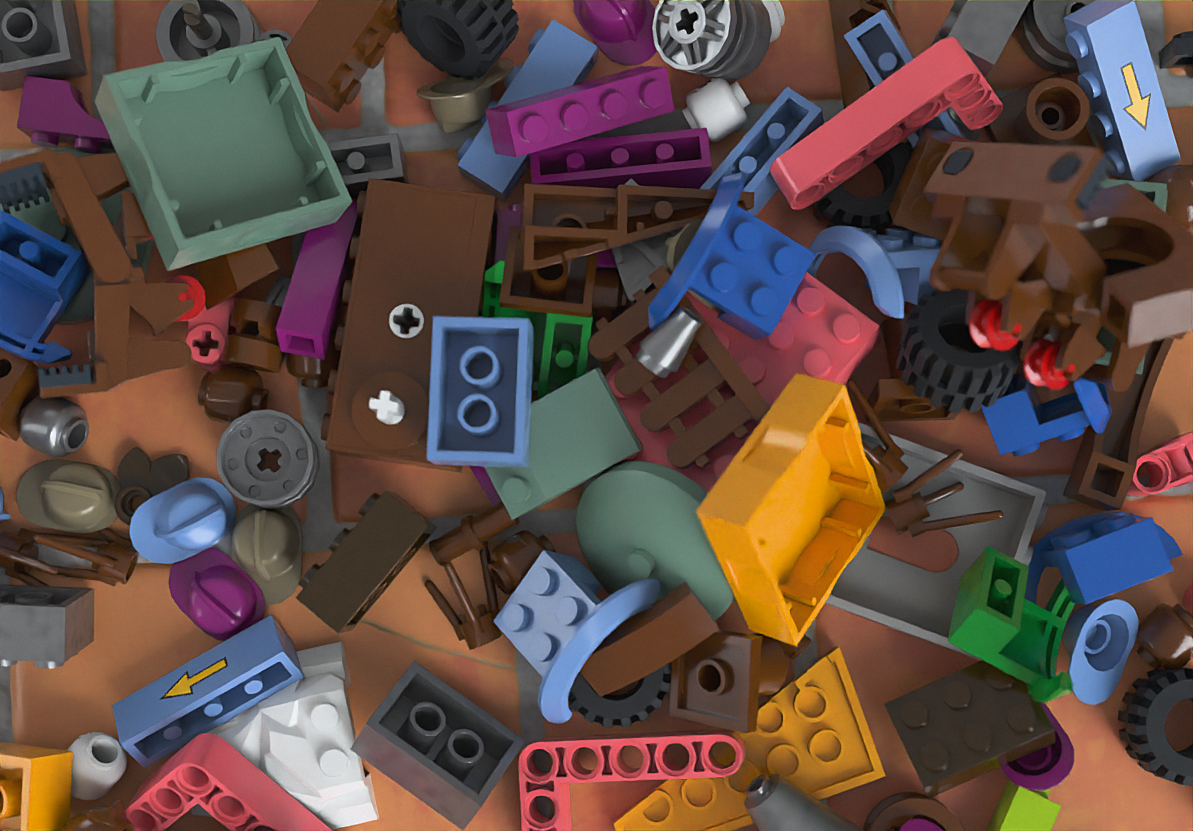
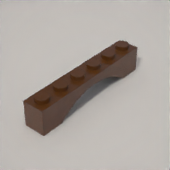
M1165 337L1151 342L1145 353L1142 374H1134L1128 389L1118 392L1110 390L1106 386L1112 414L1103 433L1097 434L1092 425L1087 427L1063 496L1102 511L1121 510L1136 469L1139 441L1146 411L1159 373L1174 341L1173 338Z

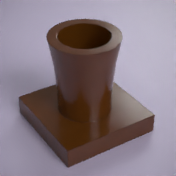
M1060 72L999 98L1003 104L1001 114L984 127L992 143L1096 148L1085 126L1090 113L1088 98L1079 85L1071 80L1062 78Z
M910 313L904 314V318L890 317L882 321L880 328L887 351L890 379H878L868 398L881 421L954 420L959 412H951L948 410V406L941 404L939 408L930 405V399L925 396L921 399L913 393L915 387L913 385L906 386L901 378L904 371H900L897 368L896 361L898 355L896 353Z
M718 629L695 647L672 661L669 716L745 734L756 731L759 696L774 694L782 687L786 679L787 662L782 648L773 638L761 633L749 635Z

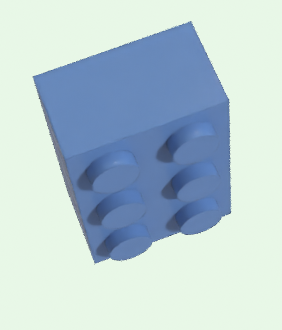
M433 317L427 445L428 461L435 465L529 467L534 328L529 319Z

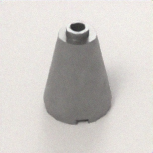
M762 774L756 777L746 789L745 794L747 797L744 805L759 831H864L778 774H771L769 776Z

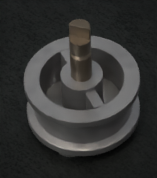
M170 0L163 8L156 28L157 45L165 62L197 60L216 53L221 49L256 42L257 38L261 36L257 23L241 0Z

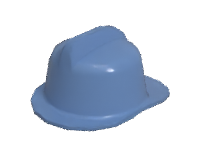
M196 477L183 481L149 498L137 508L131 518L129 531L132 544L142 557L154 563L172 564L183 561L217 544L228 535L235 520V502L228 489L211 478Z
M1115 598L1104 601L1099 605L1087 604L1085 607L1075 611L1065 625L1063 642L1070 659L1068 674H1070L1073 682V694L1082 703L1096 705L1104 702L1114 693L1121 679L1127 658L1137 638L1139 624L1135 609L1127 601Z

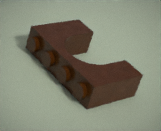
M1129 183L1104 188L1100 191H1093L1097 196L1095 200H1087L1091 204L1089 210L1080 209L1085 216L1079 225H1075L1100 259H1124L1149 266L1104 279L1100 322L1127 348L1193 330V234Z

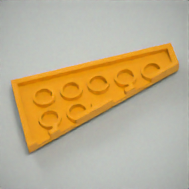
M840 646L834 647L758 707L756 731L747 734L734 731L743 738L747 748L746 758L736 772L725 777L666 779L616 818L613 824L616 831H733L754 823L744 805L747 797L745 792L748 785L762 774L767 776L778 774L817 800L886 777ZM725 741L714 743L712 752L714 758L719 763L727 765L735 761L736 753L731 744Z

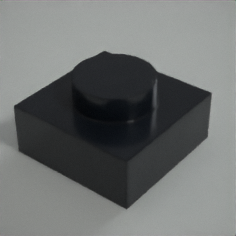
M1193 31L1173 36V39L1158 52L1160 69L1193 67Z

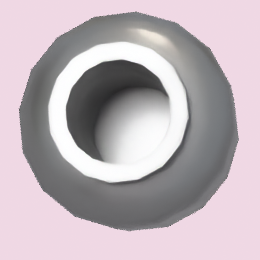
M41 395L37 396L22 408L19 415V432L22 441L51 457L63 458L78 451L84 445L89 435V424L85 410L78 404L60 396L41 398Z

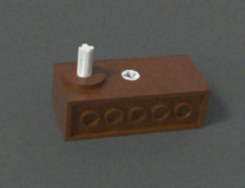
M369 178L367 191H360L357 202V217L362 218L360 235H353L350 245V261L355 262L353 280L346 279L342 297L343 306H348L346 324L340 323L338 325L335 339V349L341 351L338 369L332 368L328 382V395L334 396L331 414H324L321 425V440L327 441L325 449L342 456L462 473L461 465H435L427 460L433 317L482 318L485 272L493 266L496 250L497 211L499 210L496 196ZM414 321L419 323V327H413ZM405 328H411L409 334L405 333Z

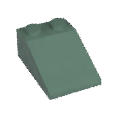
M597 368L531 403L529 467L484 466L513 520L537 510L641 451L643 448L600 368Z

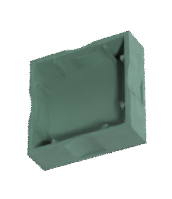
M280 37L221 49L216 53L197 60L167 61L104 75L95 98V103L167 271L336 223L352 203L329 147L311 119L305 93Z

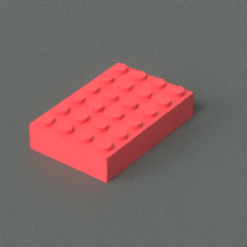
M808 272L804 275L772 335L759 340L752 339L717 317L719 312L707 307L688 291L685 292L687 298L770 408L796 373L845 385L881 342L880 326ZM652 330L635 341L629 348L634 358L637 357L636 355L641 349L640 342L651 334ZM701 347L691 354L698 365L709 359ZM619 359L607 373L605 379L643 449L618 464L630 461H646L660 464L685 475L709 494L757 428L758 422L754 419L745 426L750 434L741 441L734 434L706 456L711 463L705 468L701 469L695 463L690 468L678 469L667 459L669 445L678 438L669 426L662 432L653 433L647 430L641 423V411L651 402L644 390L636 396L627 397L616 389L614 384L615 375L625 366L622 360ZM681 362L677 372L671 371L666 378L660 377L653 384L662 394L690 372ZM728 383L718 390L726 402L736 395ZM707 398L681 417L680 420L686 429L689 430L715 411L716 407Z

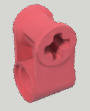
M242 291L209 310L204 305L199 315L188 322L185 343L191 349V358L207 371L212 372L217 366L222 364L230 365L223 362L221 358L226 336L235 332V328L230 324V318L235 299L243 298ZM212 341H215L218 344V348L210 349L208 356H206L202 352L203 348L211 347Z
M1193 431L1157 444L1155 448L1138 454L1136 469L1126 495L1139 497L1157 494L1172 487L1192 482ZM1140 465L1144 466L1149 472L1150 478L1146 487L1137 478V469Z

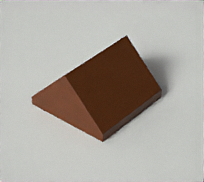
M510 226L499 307L591 318L598 252L540 269L523 271L520 227Z

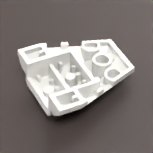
M343 641L297 651L296 653L304 674L302 679L207 732L224 739L330 829L379 819L370 773L364 774L361 757L350 750L357 736L346 688L351 686L352 683ZM198 803L191 808L193 815L212 816Z

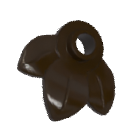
M135 447L128 452L121 460L117 471L121 489L115 498V511L120 520L127 525L131 524V518L135 513L132 508V502L136 497L142 496L147 501L149 498L186 481L189 475L187 456L172 454L151 462L146 453L139 447Z

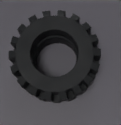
M398 0L397 3L399 9L396 12L397 18L401 22L400 28L408 37V42L421 54V57L433 64L435 68L442 72L445 71L450 76L458 79L460 76L465 80H473L475 77L479 79L484 76L513 42L519 30L517 25L519 18L517 12L512 8L514 5L512 0Z
M908 140L905 143L901 141L873 161L881 171L884 179V190L879 196L858 198L849 194L840 184L813 203L815 207L813 215L819 221L824 217L829 222L826 226L827 228L833 226H853L862 229H879L881 232L889 227L892 223L889 205L914 150L910 141Z
M952 288L950 291L935 289L931 296L925 294L919 299L918 304L913 306L898 345L896 363L898 370L904 371L901 378L905 385H913L915 387L913 393L920 399L925 396L931 400L930 405L939 408L940 404L948 406V410L951 412H959L960 408L964 407L968 412L978 411L981 405L986 408L995 404L997 397L1001 398L1005 394L1020 362L1019 357L1025 339L1019 340L1011 349L1005 351L996 350L993 347L978 346L970 335V327L965 324L969 291L959 288ZM950 345L959 346L961 348L966 349L970 353L959 351Z
M672 662L641 678L632 690L622 695L606 694L600 697L579 672L569 691V705L575 712L578 711L582 714L585 720L591 723L593 721L600 723L602 727L612 728V726L622 725V728L632 726L631 723L640 720L642 722L650 717L649 714L652 711L659 709L666 693H669Z
M1165 667V670H1151L1147 672L1148 679L1138 678L1132 683L1136 689L1135 693L1126 692L1122 699L1123 702L1128 704L1126 712L1119 710L1118 720L1126 722V728L1119 730L1120 738L1129 742L1130 745L1125 750L1130 757L1139 760L1137 765L1142 769L1168 781L1192 786L1193 744L1184 750L1175 751L1167 741L1164 726L1168 712L1176 703L1187 698L1193 702V669H1168Z

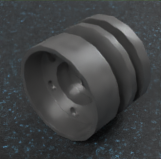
M660 0L655 9L652 31L654 44L661 58L675 69L700 74L711 79L723 78L726 81L733 82L747 77L761 64L769 49L772 28L769 12L762 0Z
M271 409L251 411L235 419L223 432L216 451L217 471L225 487L240 500L266 509L288 507L303 499L314 486L320 469L319 450L311 434L290 415ZM267 452L273 455L282 454L278 459L280 466L278 471L274 472L269 468L262 469L266 464L263 456Z

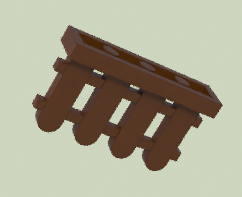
M662 265L648 276L656 286L654 290L646 295L641 288L632 295L637 302L610 323L605 317L595 323L600 331L591 337L589 351L596 359L604 362L610 361L618 355L625 364L616 373L614 384L616 389L627 397L636 396L644 390L651 400L642 409L640 414L641 423L647 430L659 433L669 426L678 438L667 449L668 461L678 469L690 468L695 463L703 469L711 463L706 456L734 434H736L740 441L748 436L750 433L745 426L754 419L759 424L770 410V406L685 294L670 315L676 312L680 306H683L702 321V325L696 331L682 360V363L690 373L662 394L653 383L660 376L646 368L637 357L634 358L628 347L651 330L649 328L648 306L670 277V274ZM701 347L709 359L698 365L691 354ZM728 383L736 395L726 402L718 390ZM709 398L716 407V410L687 430L680 418Z

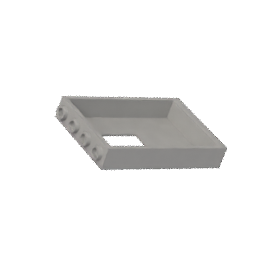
M858 423L861 440L867 446L873 449L880 444L886 449L874 428ZM889 434L894 443L905 453L900 459L909 468L890 489L883 493L881 492L883 500L886 501L893 498L892 491L906 486L949 455ZM957 460L946 470L912 493L920 492L921 496L924 497L957 482L964 484L963 490L927 506L930 517L922 521L1001 510L1004 514L1003 517L983 523L942 529L950 533L955 539L958 555L955 563L948 570L939 573L930 572L867 549L872 534L871 531L856 556L840 574L824 604L975 660H982L948 642L960 578L988 545L1028 566L1033 555V546L1029 545L1034 528L1039 529L1042 526L1047 514L1048 504L1043 503L1047 491L963 460Z

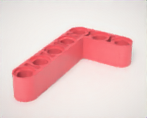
M947 37L933 44L780 155L771 164L769 172L791 208L795 210L803 209L824 197L950 106L968 129L978 130L993 122L1001 114L1003 104L958 39Z
M726 729L563 736L539 739L525 747L519 756L518 769L522 831H572L569 783L725 777L736 772L745 760L747 752L745 741L738 733ZM725 741L733 746L736 753L733 763L721 764L714 758L712 749L715 742ZM679 743L685 746L690 756L687 765L676 766L671 763L667 755V749L670 744ZM626 745L636 746L642 752L643 764L640 768H632L624 762L622 753ZM581 747H588L596 753L598 759L596 769H586L579 763L578 752ZM537 749H543L551 755L553 764L549 772L542 771L536 766L534 754ZM540 795L547 796L553 801L555 805V815L553 817H545L539 812L537 799Z
M202 733L193 738L149 775L123 812L133 824L135 831H164L197 803L230 831H333L229 743L211 733Z

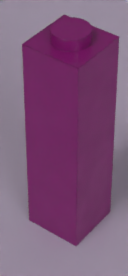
M352 200V203L336 223L306 231L276 326L281 352L325 360L341 307L344 284L346 279H349L353 262L350 261L351 240L353 235H360L362 218L357 217L358 201Z

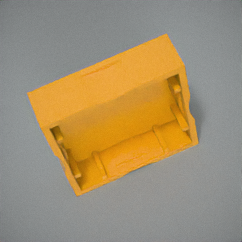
M796 373L696 510L749 629L797 646L828 599L840 574L856 556L887 509L873 467L864 453L860 428L845 385Z

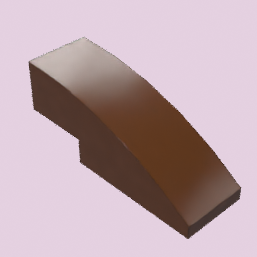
M685 581L648 610L639 612L619 624L601 641L587 658L579 672L601 697L621 689L670 663L720 628L711 613Z

